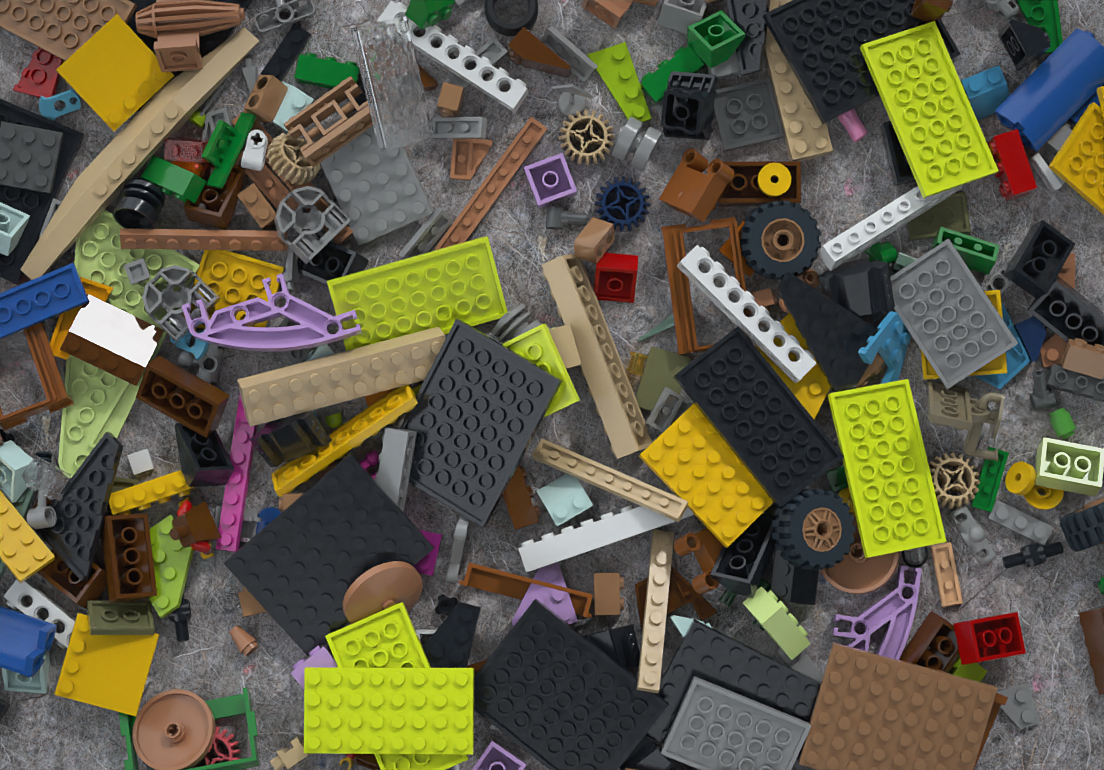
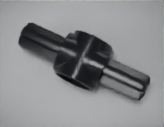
M1061 542L1044 546L1041 543H1035L1021 547L1019 553L1004 556L1002 562L1006 569L1022 564L1028 568L1045 563L1048 557L1062 554L1064 548Z
M183 592L180 607L168 614L169 620L175 622L178 642L189 640L187 620L191 619V607L189 600L184 599Z

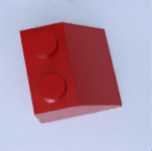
M604 253L596 264L594 292L597 300L634 303L638 255Z

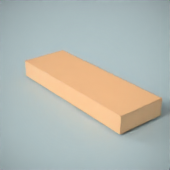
M951 542L930 546L941 607L963 604Z

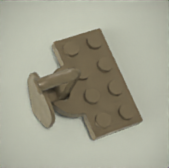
M928 380L926 386L928 421L937 426L947 425L960 431L968 430L963 445L964 453L982 459L996 460L997 462V449L991 451L976 447L984 423L990 424L991 437H996L1001 423L1005 395L989 392L977 400L970 398L969 389L953 385L947 389L944 383ZM989 401L996 402L994 410H991L988 406Z

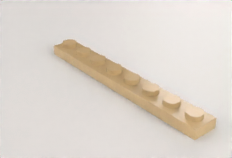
M545 439L540 440L532 454L533 459L674 521L679 522L688 507V501Z
M654 529L652 532L637 690L658 693L660 688L674 532Z

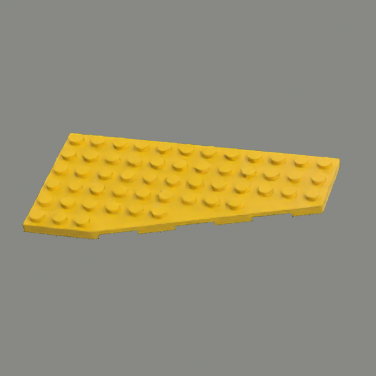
M789 313L780 321L785 328L784 331L789 336H794L799 341V346L804 351L808 350L814 356L813 352L809 350L805 338L802 337L796 327V322L791 313ZM779 338L773 339V343L775 346H782V342ZM755 345L799 402L815 419L830 389L828 379L823 375L815 356L813 360L816 364L800 381L794 383ZM792 352L788 353V358L792 362H796V355ZM695 403L639 455L677 497L688 501V508L726 548L773 503L772 499Z

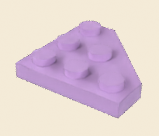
M558 562L539 568L533 578L566 587ZM533 583L530 584L512 620L514 627L536 598L569 625L578 623L568 592Z

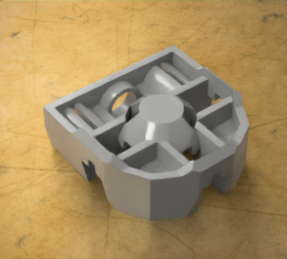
M311 186L291 191L278 204L274 219L278 237L305 264L351 221L334 202L327 198L321 189ZM290 197L299 204L294 211L285 203ZM320 198L329 206L323 213L314 206ZM302 208H309L311 210L309 213H303ZM324 225L329 231L317 241L312 235L318 233ZM291 226L300 234L292 243L283 235Z
M176 265L161 269L146 284L142 297L147 314L177 343L189 332L186 319L181 315L184 313L182 305L190 303L191 306L193 303L197 307L196 301L202 299L205 302L207 312H209L221 300L192 270ZM193 275L199 282L190 290L184 283ZM161 277L169 283L162 292L154 286ZM172 287H181V291L174 292ZM198 291H200L204 296H206L210 300V302H208ZM163 307L168 313L159 321L154 314ZM200 308L191 313L193 320L202 316ZM169 321H171L180 330V332Z

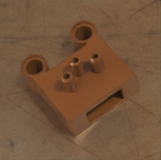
M690 148L682 155L679 166L659 197V200L678 212L705 222L711 210L716 208V202L724 188L733 179L734 170L720 159H714L709 163L707 158L694 148Z
M708 528L697 533H688L677 538L674 542L675 552L680 556H686L693 552L703 571L702 574L696 576L692 581L693 589L698 594L707 593L719 586V582L713 579L710 574L723 544Z

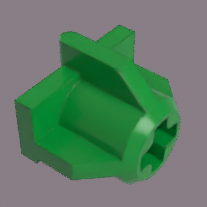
M888 241L883 243L876 242L871 245V248L864 251L869 255V262L879 260L889 265L897 260V251Z

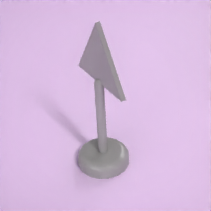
M574 84L552 86L554 90L563 91L558 98V109L563 116L568 118L569 115L575 118L576 111H579L580 114L584 112L586 108L585 97L593 98L591 94Z

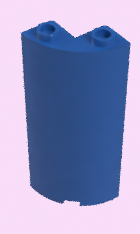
M1077 28L995 110L1001 125L1012 130L1018 129L1023 146L1038 151L1097 91L1096 89L1104 84V47L1095 39L1091 32H1084Z
M0 606V667L28 677L34 676L45 661L43 655L46 650L50 651L57 625Z

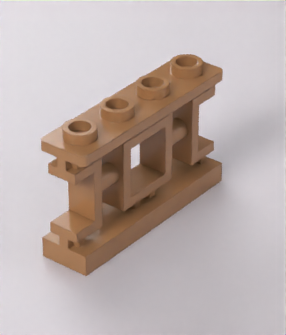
M352 77L340 82L339 85L326 92L318 100L309 104L304 110L284 123L285 128L294 140L302 135L308 143L302 146L300 150L313 168L381 120L368 100L362 105H358L354 98L361 94L362 91ZM349 98L350 102L340 108L338 104ZM356 108L358 113L348 119L346 115ZM337 111L342 119L325 130L320 122ZM315 122L317 126L306 132L304 128ZM322 133L324 137L314 143L312 139Z

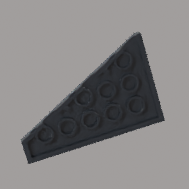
M786 272L776 291L780 298L783 299L787 311L791 313L795 320L796 327L802 337L805 338L809 350L813 352L823 375L828 379L830 387L834 392L855 389L869 366L868 363H864L858 351L861 347L865 348L868 345L867 339L870 336H875L879 330L793 274Z
M109 432L103 435L50 505L56 512L57 519L53 527L36 529L40 536L81 581H87L89 578L123 450V445Z
M460 602L425 643L423 650L431 668H467L481 607Z

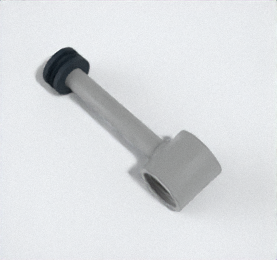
M45 451L35 453V461L39 464L38 506L35 509H30L27 513V523L33 530L53 527L57 519L55 510L51 506H46L47 464L52 462V453Z

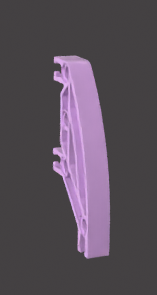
M282 273L277 275V282H281L282 286L281 292L272 294L270 289L271 279L266 278L262 280L268 302L257 297L217 310L210 319L205 302L200 299L196 302L202 316L194 320L190 314V303L182 305L189 331L197 340L238 350L262 352L300 350L326 345L362 333L359 324L355 328L346 330L342 326L343 322L353 318L354 320L358 319L355 310L332 316L290 295ZM284 298L286 299V305L281 308L276 307L277 300ZM238 312H246V317L243 320H236ZM279 316L298 324L288 327H248ZM199 324L206 325L203 333H196V327ZM330 326H339V331L336 334L328 333Z
M898 566L895 588L856 617L834 614L833 622L837 623L839 619L849 621L850 625L849 632H838V628L834 627L831 635L853 638L846 646L868 651L870 635L888 622L876 654L899 660L912 627L922 568L911 567V571L914 572L912 584H905L904 570H908L909 567ZM905 587L910 588L912 593L908 599L902 596V589ZM859 622L865 627L862 634H857L854 630L855 625Z

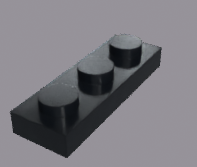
M294 23L260 74L273 75L282 82L312 37V34Z

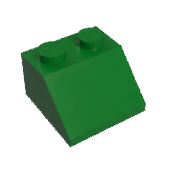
M410 0L405 15L421 29H425L429 26H434L442 20H447L452 15L455 0Z
M722 10L687 27L688 45L711 69L729 60L745 38V33Z

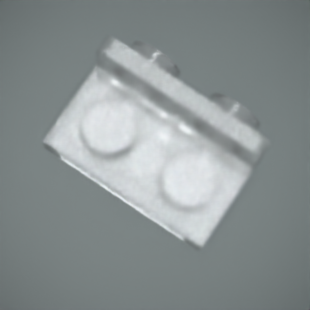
M37 455L34 456L22 474L23 479L26 481L25 485L33 491L38 489L43 492L42 494L50 500L55 498L58 501L62 500L63 497L60 493L72 477L69 473Z

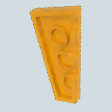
M80 277L87 296L90 294L106 302L114 289L113 287ZM82 306L59 315L50 341L54 356L68 360L70 354L61 351L60 348Z

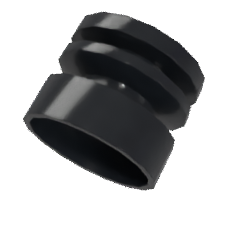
M138 179L128 180L114 208L113 218L125 229H154L158 220V214L162 210L166 197L157 186L150 182Z

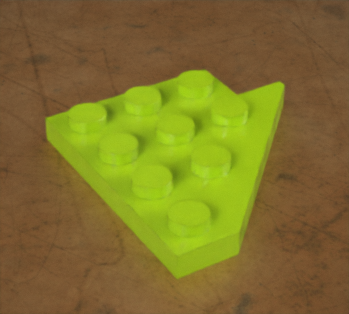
M169 515L149 529L157 596L150 597L149 600L161 618H164L180 607L194 551L191 547L184 548L180 540H173L170 537V530L174 528L172 520L175 519L172 515Z

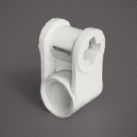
M253 130L249 133L242 156V168L262 172L268 145L267 136L262 131ZM258 135H260V138L263 141L258 142V145H256L253 139H256Z

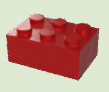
M1018 129L994 136L987 145L999 170L994 176L999 179L1001 197H1005L1007 202L1031 194L1037 189V185Z
M1018 612L953 623L962 665L1026 653Z

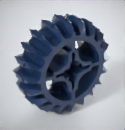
M622 176L621 182L618 183L617 177H614L613 185L610 181H606L608 189L603 186L600 187L601 192L604 194H596V197L601 199V201H595V206L601 207L596 210V214L603 213L599 219H607L606 222L613 224L614 231L617 226H620V232H624V226H627L628 231H632L631 224L638 228L639 223L637 220L645 222L642 214L649 215V211L644 208L650 207L651 204L644 201L648 200L650 196L642 195L646 188L643 187L639 190L638 188L641 184L639 181L632 185L633 178H630L629 183H626L625 176ZM621 189H628L637 197H626ZM615 190L616 201L606 206L605 201L608 195ZM620 196L621 200L627 202L625 212L624 209H621V206H616L619 205ZM640 203L639 211L634 217L630 218L628 209ZM617 211L621 213L624 220H618L608 212Z

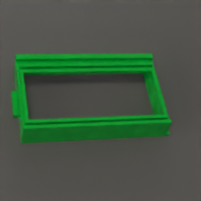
M243 688V694L205 701L210 707L215 720L246 714L252 757L185 770H242L260 766L256 736H258L255 711L252 710L251 693L248 688ZM119 712L121 736L126 737L128 759L124 760L125 770H139L137 753L132 737L133 726L137 716Z

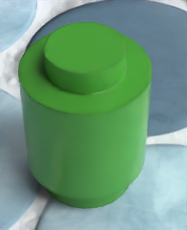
M1063 407L1049 414L1051 417L1049 420L1057 437L1062 436L1063 439L1074 435L1073 430L1077 428L1069 411H1066Z

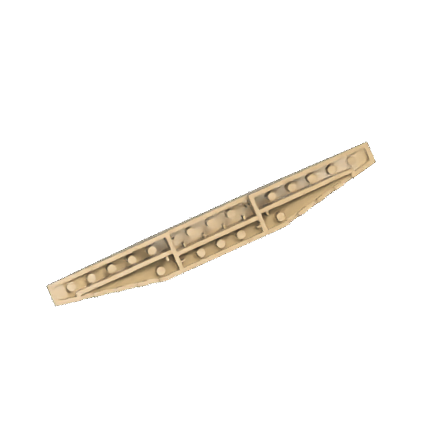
M244 27L202 58L203 69L185 70L158 90L75 180L20 270L31 280L45 275L121 193L119 191L124 187L125 183L136 174L174 131L177 132L260 41Z

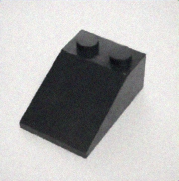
M312 235L317 241L321 239L316 235ZM329 242L307 264L298 258V273L328 287V280L364 271L369 260L355 251Z
M176 423L175 433L181 471L188 487L226 485L234 471V467L217 431L215 430L206 438L183 424Z

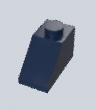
M1033 316L1014 325L1030 359L1029 364L1037 361L1046 336L1045 329H1047L1044 323Z

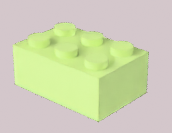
M1043 437L1037 447L1036 482L1034 485L1095 497L1102 487L1104 449Z
M761 586L756 591L754 598H747L743 604L776 644L793 660L811 644L806 638L808 633L801 625L797 627L798 621L791 613L787 615L789 612L788 608L781 601L777 603L779 599L771 590L767 593Z

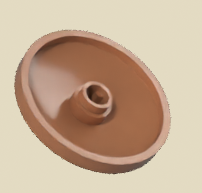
M854 516L852 524L855 526V532H853L852 537L855 539L854 543L849 546L850 552L848 555H843L844 560L839 564L835 563L834 567L824 568V570L820 571L831 585L843 592L867 594L878 590L892 578L899 564L900 552L865 559L856 517Z
M393 561L377 565L359 576L349 587L343 599V612L350 624L401 602H404L407 612H409L421 595L423 587L422 578L415 567L406 562Z
M182 689L164 691L151 698L141 708L135 719L132 733L135 751L140 759L154 770L190 769L208 753L215 736V719L208 704L195 693Z

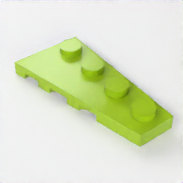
M626 42L587 54V57L598 66L596 72L602 78L611 95H613L627 120L633 117L643 123L650 121L652 118Z

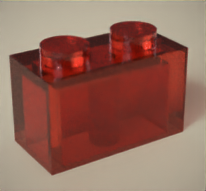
M177 137L165 139L164 160L195 163L208 162L201 156L209 140Z

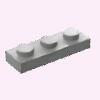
M553 26L546 31L540 40L569 64L571 72L584 83L589 80L598 67Z
M493 37L475 55L480 58L486 57L494 66L508 54V51L496 37ZM469 62L466 65V69L473 70L477 64ZM453 72L448 75V78L454 85L461 86L464 90L470 86V83L456 76Z
M432 118L431 138L485 139L487 118Z
M437 207L398 255L403 259L428 253L453 220L442 209Z
M995 500L992 512H989L987 516L988 520L1036 543H1041L1043 546L1053 526L999 500Z

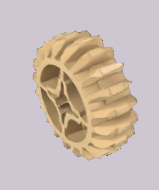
M584 110V116H581L580 112L576 111V119L569 115L571 123L568 121L563 122L567 129L560 128V132L565 134L559 136V141H565L560 147L561 149L568 148L564 155L567 156L572 153L570 160L574 161L578 157L579 165H581L582 159L586 160V166L590 163L589 159H592L593 163L597 164L596 157L598 156L601 160H604L605 157L602 152L609 155L610 150L607 147H613L614 145L613 142L608 141L615 137L614 134H608L613 131V127H605L609 124V120L606 119L601 122L603 114L596 118V111L594 110L591 116H588V110ZM588 122L585 129L572 130L576 125ZM594 124L601 129L604 139L599 138V136L593 133ZM588 129H590L589 134L592 140H588L584 146V137L582 135L585 136V133H588ZM569 136L574 137V139L581 143L580 151L572 146ZM590 145H601L596 151L586 153Z
M289 132L277 136L269 145L266 156L269 159L268 164L273 166L272 170L277 171L278 176H282L284 181L289 180L291 184L297 183L298 185L302 183L307 184L317 176L321 168L320 163L313 168L300 150L308 142L304 140V137L294 140Z
M952 452L949 456L947 453L942 454V457L937 456L934 458L935 462L931 461L929 463L937 502L941 501V507L947 504L949 509H952L954 505L960 508L962 504L967 505L969 500L975 498L973 493L979 491L976 485L980 484V481L975 479V477L979 476V473H973L976 465L969 466L970 459L963 461V454L956 458L955 452ZM950 465L957 469L950 471L948 469L945 470L942 466ZM962 474L965 476L966 484L962 481ZM937 475H939L938 478L942 482L941 488L938 485ZM954 475H956V476L954 477L953 484H951V485L948 486V484L950 483L949 481L951 480V477H953ZM948 490H953L956 493H961L962 495L951 496L946 494V492Z

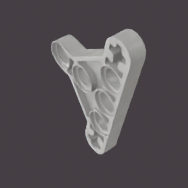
M461 514L456 526L446 582L455 584L471 523L469 519Z

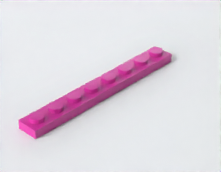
M241 394L239 395L230 460L234 471L225 485L218 530L221 538L217 539L216 550L236 552L239 549L254 445L249 439L257 432V425L250 427L246 419Z

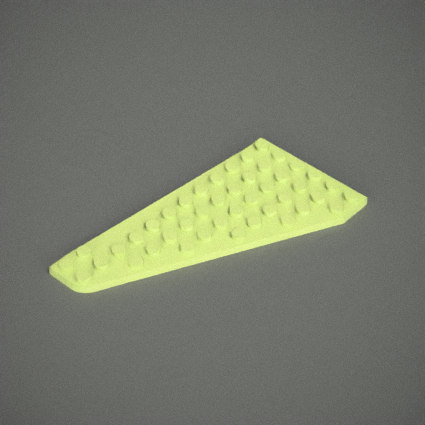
M104 210L76 240L74 264L79 276L113 287L114 289L106 303L162 329L146 312L142 299L146 284L163 268L176 265L190 269L197 274L201 265L171 249H121L120 228H125L114 220L112 213ZM144 258L151 279L131 285L124 265ZM192 275L184 283L187 288H189L194 276ZM161 277L154 286L162 292L169 283ZM172 287L174 292L181 291V287ZM161 307L154 316L160 321L168 312H166L165 308ZM165 331L163 332L149 363L156 358L160 350V347L167 335ZM72 355L66 360L64 386L67 394L72 397L74 405L62 409L58 463L64 475L72 478L106 432L112 433L118 439L135 403V397L143 375L138 385L135 386Z

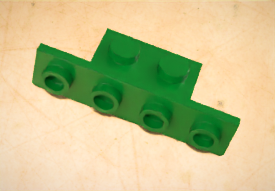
M241 112L234 128L225 121H218L201 156L215 166L206 184L209 187L223 188L256 120L254 114Z

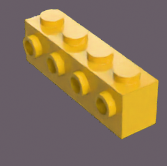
M179 470L111 493L109 505L113 515L131 514L133 509L138 508L139 511L151 508L150 504L157 501L159 504L171 501L170 497L179 495V498L191 494L190 490L195 489V487H188L182 471Z

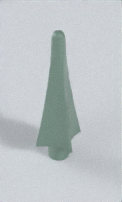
M673 313L652 330L639 337L638 340L642 342L651 336L675 327Z

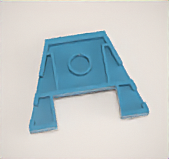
M1003 303V320L1018 341L1017 345L1006 351L1008 373L975 375V377L998 389H1001L1030 362Z
M890 311L877 327L879 331L876 335L870 336L867 339L868 345L865 348L861 347L858 351L864 363L872 364L877 352H879L888 366L881 384L899 380L911 337L910 332L898 313Z

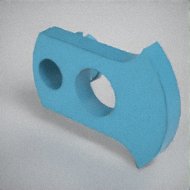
M74 89L48 98L40 96L39 110L42 116L52 121L61 115L81 108L80 96ZM61 100L66 103V106L63 109H57L54 103Z
M190 331L178 343L170 337V341L175 343V347L193 353L196 360H200L206 354L209 343L195 338V343L191 347L189 342L193 335Z

